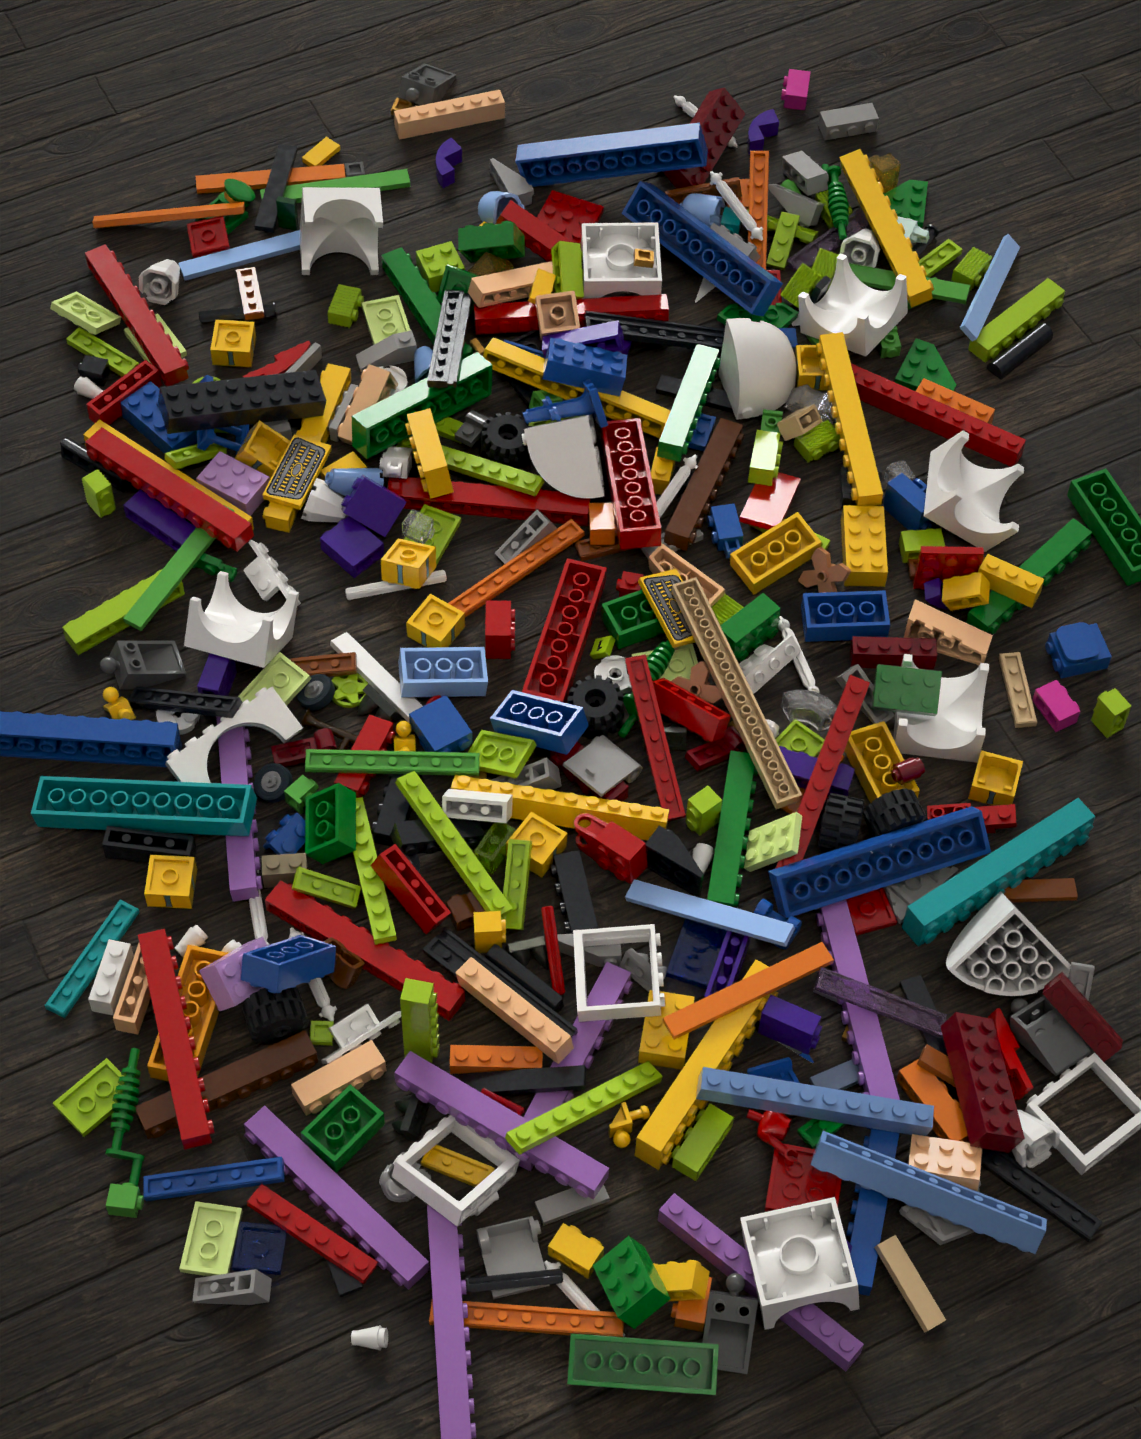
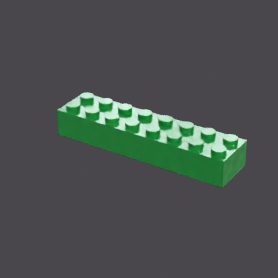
M476 352L461 361L457 388H454L453 385H448V388L428 387L427 377L352 415V447L368 459L412 436V434L408 435L405 423H409L407 414L430 408L434 423H437L491 395L492 364Z

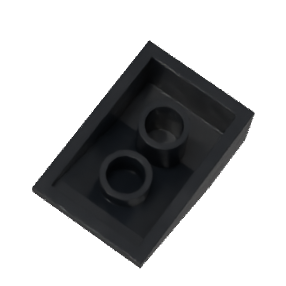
M658 826L646 842L647 869L691 895L700 898L703 872L679 837L672 830Z

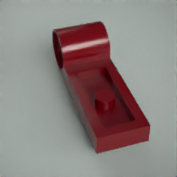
M731 726L727 728L724 738L708 742L687 751L685 758L697 771L729 759L730 751H744L746 746L738 730Z
M329 728L316 731L314 737L271 746L274 763L284 767L304 763L306 760V749L337 750L333 732Z

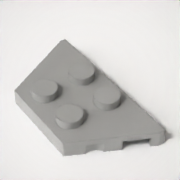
M954 866L952 868L945 867L883 887L899 924L903 922L908 905L953 878L959 869Z
M979 1181V1186H978V1191H977V1192H979V1187L981 1186V1181ZM906 1205L899 1210L902 1216L939 1245L974 1233L968 1227L955 1225L948 1219L930 1215L927 1211L918 1207Z

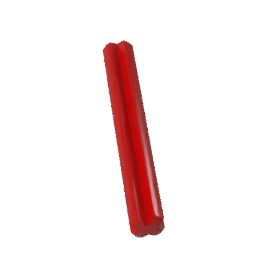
M553 906L542 907L541 912L552 989L559 995L565 994L554 909Z

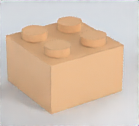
M575 291L536 296L535 305L541 340H543L544 335L580 328Z

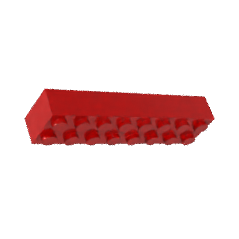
M640 418L607 421L608 426L601 428V444L620 550L661 546V524Z
M567 558L522 689L523 693L567 703L569 691L573 685L606 584V567Z

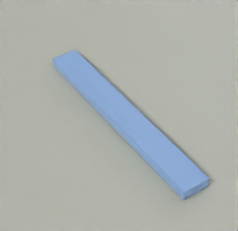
M300 230L179 262L180 271L184 281L300 250Z
M1009 234L1003 237L960 326V329L971 341L978 338L1020 249V246Z
M635 879L625 896L626 901L784 947L787 946L795 930L794 924Z

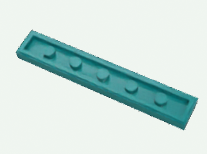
M122 900L118 901L45 1004L47 1010L66 1018L97 974L108 940H121L140 913L138 908Z

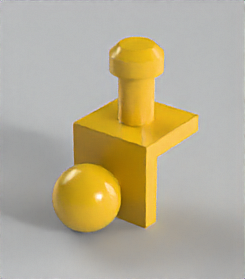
M107 687L103 691V698L109 703L103 706L104 710L110 713L112 719H135L136 717L128 700L124 697L118 698L119 693L116 688Z
M400 721L396 725L398 735L394 737V751L416 752L415 734L409 735L412 727L407 721Z
M626 1102L621 1103V1107L613 1122L609 1124L608 1131L609 1138L613 1137V1142L617 1147L625 1148L629 1145L631 1138L628 1133L632 1132V1121L643 1118V1120L648 1119L650 1116L648 1107L643 1105L640 1106V1109L629 1112Z

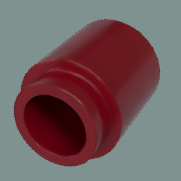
M911 757L894 764L891 770L892 779L900 785L918 779L925 773L924 764L918 757Z

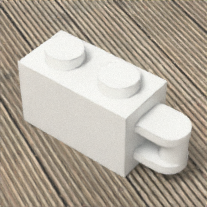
M391 446L386 452H383V458L380 459V469L383 470V477L407 479L412 468V448Z

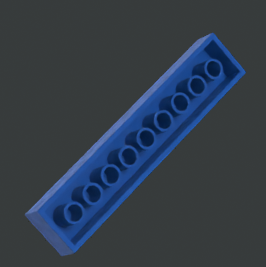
M699 122L521 144L517 147L515 161L520 175L526 179L529 185L531 184L532 187L703 167L707 165L708 149Z
M643 181L638 183L622 214L633 223H658L660 244L749 313L764 316L783 283L656 186Z
M0 711V756L167 767L165 765L166 761L169 760L167 756L176 749L179 752L182 750L178 723L170 721L152 722L150 720L135 721L126 718H89L86 716H65L63 714L45 715L42 713L28 714L19 711Z
M971 806L770 870L768 873L778 913L785 918H789L790 916L799 915L991 853L982 811Z

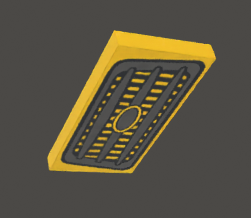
M294 434L262 494L263 499L301 510L332 450L331 445Z
M677 569L640 577L638 580L673 648L695 643L692 633L672 594V585L683 582Z

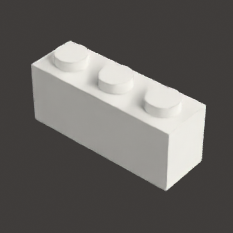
M448 789L442 796V810L448 818L507 823L512 816L513 795Z
M108 940L88 998L93 1012L114 1016L134 957L130 943Z

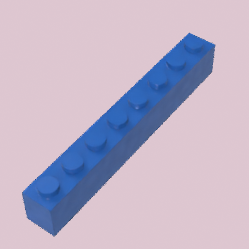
M867 1128L870 1129V1134L864 1137L863 1147L895 1159L899 1133ZM856 1183L854 1192L859 1193L857 1201L853 1200L850 1214L855 1216L854 1221L848 1224L846 1236L850 1237V1244L852 1245L850 1256L858 1283L859 1294L869 1296L878 1257L874 1247L880 1244L888 1198L880 1192L865 1189Z

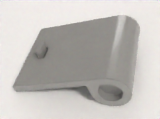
M604 735L596 736L588 746L563 764L566 769L600 797L623 780L628 783L633 782L642 771V766Z
M533 1216L476 1229L487 1276L546 1270L537 1237L538 1234H541L540 1224L538 1220L533 1219ZM550 1284L491 1290L493 1299L547 1287Z

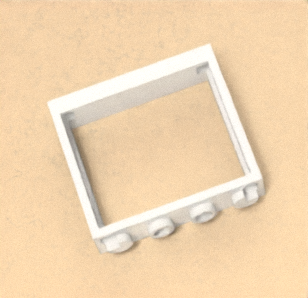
M655 924L573 930L579 1022L661 1016V1007H665L664 993H660L659 989L660 986H664L663 973H658V966H662L661 952L657 953V946H661L660 933H655ZM649 942L653 1002L587 1006L584 947Z
M1096 1053L1078 1061L1077 1067L1073 1070L1067 1069L1059 1077L1060 1080L1056 1083L1052 1081L1047 1084L1043 1089V1093L1039 1096L1035 1094L1030 1097L1026 1102L1027 1107L1025 1109L1026 1113L1056 1128L1060 1133L1059 1145L1056 1149L1080 1175H1083L1141 1129V1100ZM1091 1068L1135 1116L1087 1154L1083 1155L1039 1107Z
M450 1115L448 1118L444 1117L435 1129L428 1130L422 1140L414 1142L404 1155L400 1154L394 1160L392 1178L453 1224L459 1226L515 1176L520 1159L509 1151L498 1147L492 1139L479 1136L475 1129L470 1126L459 1124L455 1117ZM451 1132L498 1166L497 1169L460 1201H457L412 1167L416 1161Z

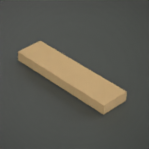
M1020 652L999 654V662L1015 728L1036 726L1037 719Z
M894 1235L875 1246L876 1252L924 1333L946 1320L897 1236Z

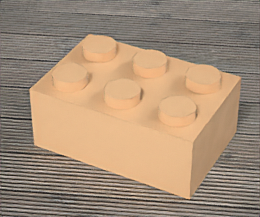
M912 1134L908 1164L978 1191L982 1148L971 1147L968 1142Z

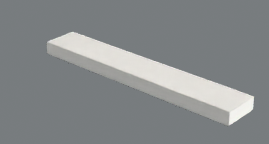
M347 632L331 640L330 646L338 654L356 652L357 673L407 722H409V713L423 707L414 697H401L400 683Z

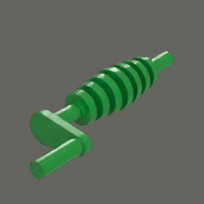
M823 164L821 168L829 176V181L827 182L829 191L828 209L833 225L838 229L839 239L845 240L847 238L845 227L849 224V202L844 186L839 182L841 168L836 165L829 167L828 164Z
M669 640L661 642L647 657L652 681L660 679L665 673L675 652ZM632 693L625 694L623 697L629 717L618 732V735L622 738L626 737L634 723L638 720Z
M131 1048L128 1066L122 1069L121 1075L123 1076L119 1077L118 1080L120 1085L116 1086L115 1092L118 1094L113 1095L115 1103L112 1104V1110L117 1113H112L111 1119L116 1122H111L114 1137L111 1149H106L105 1155L132 1160L133 1164L129 1183L135 1184L138 1187L142 1162L145 1156L121 1150L124 1133L129 1132L131 1127L126 1123H132L134 1117L131 1114H135L136 1107L134 1106L138 1105L139 1102L136 1096H139L140 1090L135 1087L140 1086V1080L136 1079L141 1076V1072L137 1069L140 1049Z

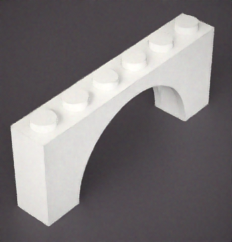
M264 687L255 694L256 698L251 702L248 699L242 702L233 718H220V724L215 727L213 724L202 731L203 736L198 739L193 737L186 742V748L180 752L176 749L167 756L169 760L166 761L165 765L178 782L211 783L207 772L208 753L214 742L227 731L242 726L260 727L270 731L285 743L301 732L303 727L274 688L270 687L267 690Z

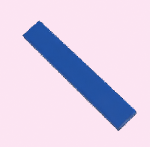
M282 1157L143 1176L144 1200L152 1201L284 1182V1159Z

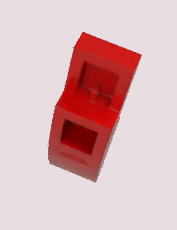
M310 341L298 344L293 348L274 355V363L249 372L243 378L285 373L311 347Z
M971 803L927 806V818L930 820L971 807ZM1015 804L975 807L982 811L987 833H995V829L1017 827Z
M997 1008L987 1018H991L994 1021L1014 1100H1020L1034 1087L1015 1052L1020 1046L1001 1009Z

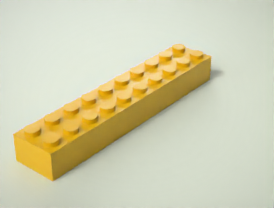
M755 960L743 979L769 966ZM772 992L713 1022L638 1134L635 1148V1156L657 1170L660 1169L662 1164H668L673 1153L671 1152L675 1145L681 1144L685 1135L684 1131L687 1127L693 1126L697 1117L695 1114L699 1109H704L708 1102L696 1099L698 1077L702 1068L707 1067L729 1071L732 1066V1058L734 1055L739 1056L744 1047L742 1043L746 1038L750 1039L756 1028L754 1025L757 1020L760 1021L761 1013L770 995L777 997L778 992Z

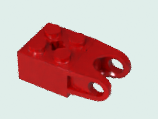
M588 813L580 814L575 818L574 828L578 833L576 836L577 847L595 860L602 869H608L619 880H625L632 884L634 879L636 880L647 868L646 843L612 821L606 823ZM581 820H588L591 822L590 826L586 828H583L578 824ZM581 838H584L587 844H582L580 842Z

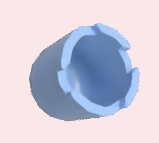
M492 191L486 193L480 199L478 215L482 222L495 224L510 200L523 209L525 207L521 204L518 195Z
M692 193L686 196L683 203L679 204L708 227L713 223L720 227L722 215H720L721 207H725L723 197Z

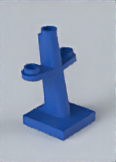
M590 379L582 381L585 390L580 397L552 403L550 397L545 396L542 399L543 406L527 409L525 412H522L526 424L546 420H556L558 422L561 421V418L592 414L600 428L608 426L597 388L594 387Z

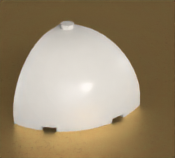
M749 318L726 319L718 375L727 393L736 420L759 416L763 414V409H778L787 402L795 389L797 367L792 346L787 336L779 328L761 320L760 322H752Z
M592 414L524 429L525 433L522 434L523 444L528 446L530 458L537 472L549 485L564 494L578 498H598L605 495L604 487H602L604 480L598 446H594L597 442Z
M1001 891L964 927L950 948L946 959L947 969L964 983L981 989L984 992L1003 996H1021L1037 993L1038 990L1044 989V986L1061 972L1068 978L1071 966Z

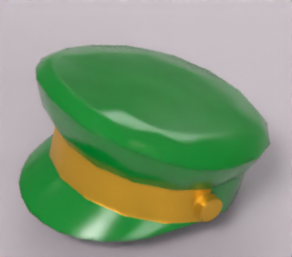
M226 179L224 182L225 191L218 196L222 203L244 201L245 207L250 206V203L256 197L250 186L236 179Z

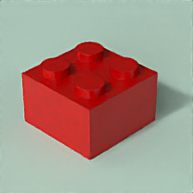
M486 601V659H511V651H515V609H511V601Z

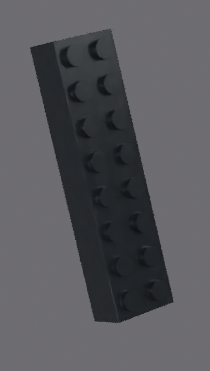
M308 370L160 387L158 405L167 434L256 424L259 420L265 423L323 416L327 400L317 371Z

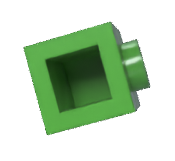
M123 1183L122 1185L110 1184L106 1202L108 1214L137 1218L138 1210H142L144 1204V1196L141 1195L139 1187L132 1183Z

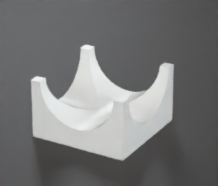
M302 187L300 223L302 275H310V268L315 260L333 252L348 253L360 258L368 266L371 275H378V228H383L380 188Z
M582 223L583 299L601 298L609 293L620 291L633 292L639 295L661 294L662 273L658 223ZM634 249L654 251L653 268L634 266Z
M840 254L837 257L834 278L824 297L814 304L808 293L802 292L798 296L801 333L819 339L820 335L843 332L847 350L867 356L908 313L907 276L899 274L891 290H874L866 286L855 276L850 268L847 256Z
M961 431L930 453L924 517L972 545L983 547L984 552L1019 531V525L1015 522L1000 523L999 510L1007 490L1024 473V467L1016 464L1004 469H987L971 463L964 457L961 451L964 444L969 440V434Z
M220 571L217 575L211 601L205 612L202 609L200 598L192 597L190 599L184 646L264 668L293 637L299 592L291 590L284 605L274 612H254L237 601L229 586L228 573Z
M904 654L901 667L919 669L914 664L912 655ZM980 663L974 672L965 676L955 678L941 677L938 713L936 716L895 712L893 739L900 753L978 763L986 728H982V711L989 664Z
M835 1197L740 1218L744 1246L748 1252L765 1330L774 1328L776 1321L785 1313L812 1303L838 1302L845 1304L849 1307L850 1311L859 1309L858 1283Z

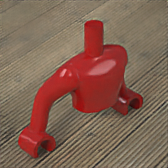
M750 1109L747 1118L759 1123L757 1130L758 1138L784 1155V1163L787 1166H793L794 1160L788 1158V1156L797 1158L798 1153L794 1148L788 1149L781 1142L786 1137L792 1119L788 1118L784 1113L765 1111L764 1114Z

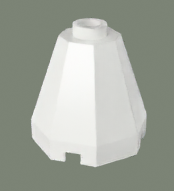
M863 229L843 240L840 254L847 256L848 263L873 268L877 265L880 248L872 230Z
M169 259L150 266L139 275L140 292L147 295L146 298L149 302L166 305L178 295L180 266L175 261Z
M316 478L301 518L307 521L337 523L347 518L348 515L343 513V506L341 505L344 497L329 489L324 480Z
M1017 1110L1025 1139L1012 1149L1016 1161L1022 1167L1027 1165L1029 1168H1034L1050 1157L1052 1153L1049 1150L1052 1146L1055 1149L1057 1148L1060 1133L1050 1124L1022 1110Z

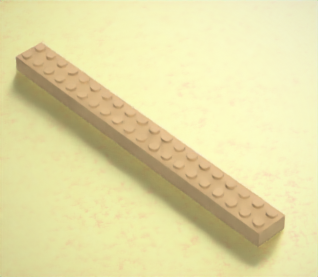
M697 577L673 584L672 594L775 809L800 802L802 798L801 791Z

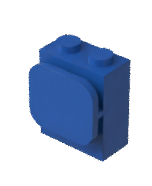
M903 473L889 481L883 503L884 509L908 530H926L932 527V521L924 517L927 485L918 478L911 481Z
M1079 622L1061 626L1056 632L1049 634L1048 641L1045 643L1046 651L1053 659L1054 670L1058 671L1060 678L1106 669L1112 657L1097 623L1088 625L1087 623Z
M446 695L409 713L411 727L418 736L419 743L425 752H460L473 743L471 729Z

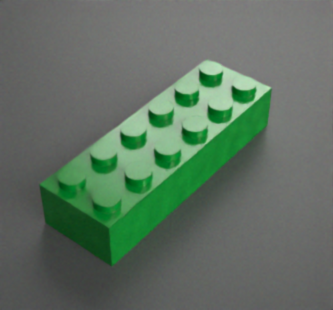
M1105 468L1072 480L1067 493L1068 498L1090 531H1092V534L1126 585L1129 586L1141 581V518L1111 474Z
M571 1334L567 1384L716 1395L719 1344Z

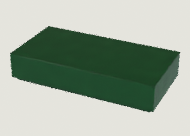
M278 196L276 206L279 227L297 231L299 224L296 200Z

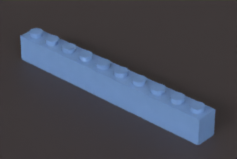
M707 1067L702 1068L698 1077L696 1099L908 1135L927 1136L933 1128L934 1106Z
M822 1132L813 1153L811 1165L819 1171L832 1173L845 1181L850 1180L860 1184L865 1189L880 1192L887 1198H895L910 1207L923 1209L930 1215L948 1219L955 1225H963L978 1234L991 1236L998 1242L1016 1246L1023 1252L1036 1254L1046 1232L1047 1219L831 1133Z

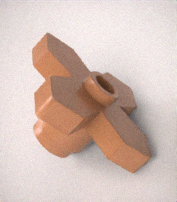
M822 547L817 548L811 557L815 569L803 571L798 581L806 588L818 585L819 593L837 592L835 583L845 581L851 573V569L843 563L831 564L830 553Z
M701 661L691 667L690 679L678 676L671 681L707 702L714 704L723 699L717 686L711 685L708 681L710 671L705 661Z

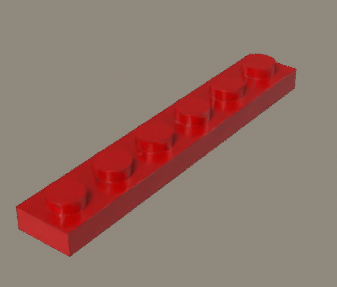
M263 1184L257 1188L247 1201V1206L362 1284L366 1282L378 1266L376 1260Z

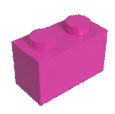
M789 69L788 76H784L783 87H786V89H782L781 100H784V108L805 110L810 71Z
M1057 680L1035 690L1032 701L1055 732L1077 722L1080 708L1069 697L1066 688L1061 686Z

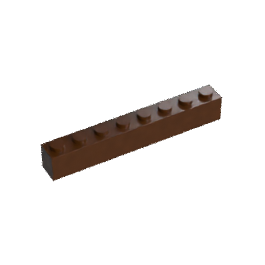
M720 418L697 465L698 467L695 469L665 530L664 542L667 545H674L676 548L687 551L689 545L694 544L697 536L696 529L700 530L702 528L703 516L708 515L711 507L710 502L716 499L717 487L722 486L725 477L724 473H728L731 467L730 460L731 458L735 459L738 452L737 446L743 443L745 434L742 433V424Z
M306 1030L200 1077L203 1078L205 1091L201 1092L202 1099L207 1098L210 1111L216 1108H224L236 1099H244L258 1089H266L274 1082L288 1079L294 1073L300 1070H308L318 1063L317 1052ZM171 1091L135 1106L137 1118L147 1139L152 1137L158 1138L172 1128H179Z

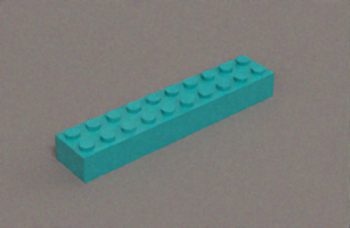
M40 776L31 815L38 827L106 830L107 826L163 833L249 836L257 797L252 785Z
M1079 798L1075 799L908 905L902 928L918 947L924 943L929 944L942 931L943 933L948 932L959 920L963 922L976 909L980 911L989 902L990 898H994L1000 891L1004 894V889L1010 886L1012 889L1017 887L1026 877L1031 878L1036 875L1043 866L1048 867L1053 864L1060 855L1066 856L1074 846L1083 845L1089 839L1088 835L1093 828L1095 815Z

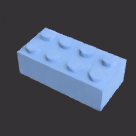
M484 647L400 648L398 665L401 697H434L436 695H441L442 697L445 695L447 697L486 696L488 676Z

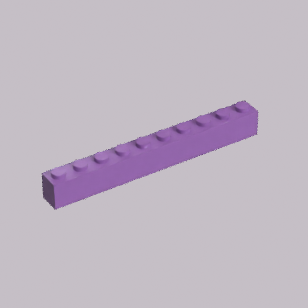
M216 716V718H217V725H218V724L221 723L220 718H222V717H217V716ZM245 726L237 727L227 731L218 738L221 783L252 785L254 790V785L249 780V778L253 777L252 765H248V760L252 759L251 749L246 744V742H250L249 729H245ZM256 819L252 820L249 836L226 835L229 887L233 901L254 899L259 897V889H263L262 878L257 875V870H261L260 857H256V851H259L258 838H254V833L258 832Z
M839 901L820 907L819 913H816V922L818 926L822 927L821 941L826 945L827 950L834 959L833 964H831L833 970L831 971V979L833 985H838L839 991H836V998L838 1004H842L843 1024H848L849 1031L846 1032L849 1045L852 1044L853 1064L859 1067L860 1072H857V1079L859 1085H863L864 1092L862 1094L900 1100L847 901Z
M606 962L587 998V1006L623 1004L622 998L624 994L628 995L633 985V982H631V972ZM577 1016L573 1026L577 1028L578 1033L571 1037L574 1049L559 1064L553 1061L551 1067L585 1065L589 1069L594 1059L592 1054L595 1049H600L604 1040L602 1036L605 1030H610L614 1019L579 1022ZM573 1090L536 1093L523 1118L530 1121L572 1100L574 1094H572ZM506 1149L515 1156L514 1152L510 1151L509 1149ZM520 1160L518 1166L531 1171L534 1164L529 1161L524 1162Z
M410 1051L394 1072L395 1082L400 1089L404 1091L409 1090L416 1094L420 1101L433 1104L442 1114H450L455 1117L459 1124L463 1126L468 1125L475 1129L479 1136L483 1138L488 1137L495 1141V1144L501 1149H509L515 1153L518 1159L524 1162L529 1161L540 1172L544 1174L549 1173L554 1176L560 1184L565 1186L568 1184L580 1196L589 1197L594 1200L609 1175V1168L556 1136L519 1155L507 1142L505 1136L506 1132L528 1122L527 1119Z
M263 1106L244 1123L246 1132L244 1135L247 1140L253 1145L256 1143L267 1159L282 1157L284 1159V1175L289 1174L294 1179V1185L300 1191L305 1190L309 1194L310 1200L317 1207L321 1205L326 1210L325 1214L332 1222H339L343 1226V1232L349 1238L354 1237L359 1242L358 1245L366 1254L370 1252L376 1258L375 1260L381 1269L390 1271L392 1279L399 1286L404 1285L409 1290L429 1271V1261L266 1106Z
M674 1193L659 1209L658 1221L727 1277L732 1273L742 1275L745 1279L743 1290L752 1297H758L747 1250ZM813 1303L795 1308L780 1317L784 1323L845 1372L861 1354L864 1344Z
M427 1205L441 1439L476 1438L475 1423H470V1414H474V1398L469 1399L468 1390L473 1389L472 1374H467V1366L471 1365L470 1350H465V1342H470L469 1327H464L463 1318H468L467 1303H462V1295H466V1280H461L460 1272H465L464 1257H459V1249H463V1235L458 1234L455 1224L430 1205Z

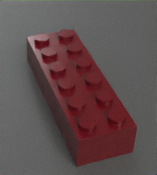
M725 87L709 91L690 124L700 122L708 149L707 165L662 171L676 189L705 183L745 116V112Z
M955 1012L940 1027L970 1146L1009 1153L1025 1137L994 1021L991 1018Z

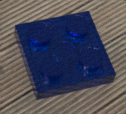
M240 1222L232 1269L234 1271L257 1269L263 1274L281 1275L287 1232L277 1225Z

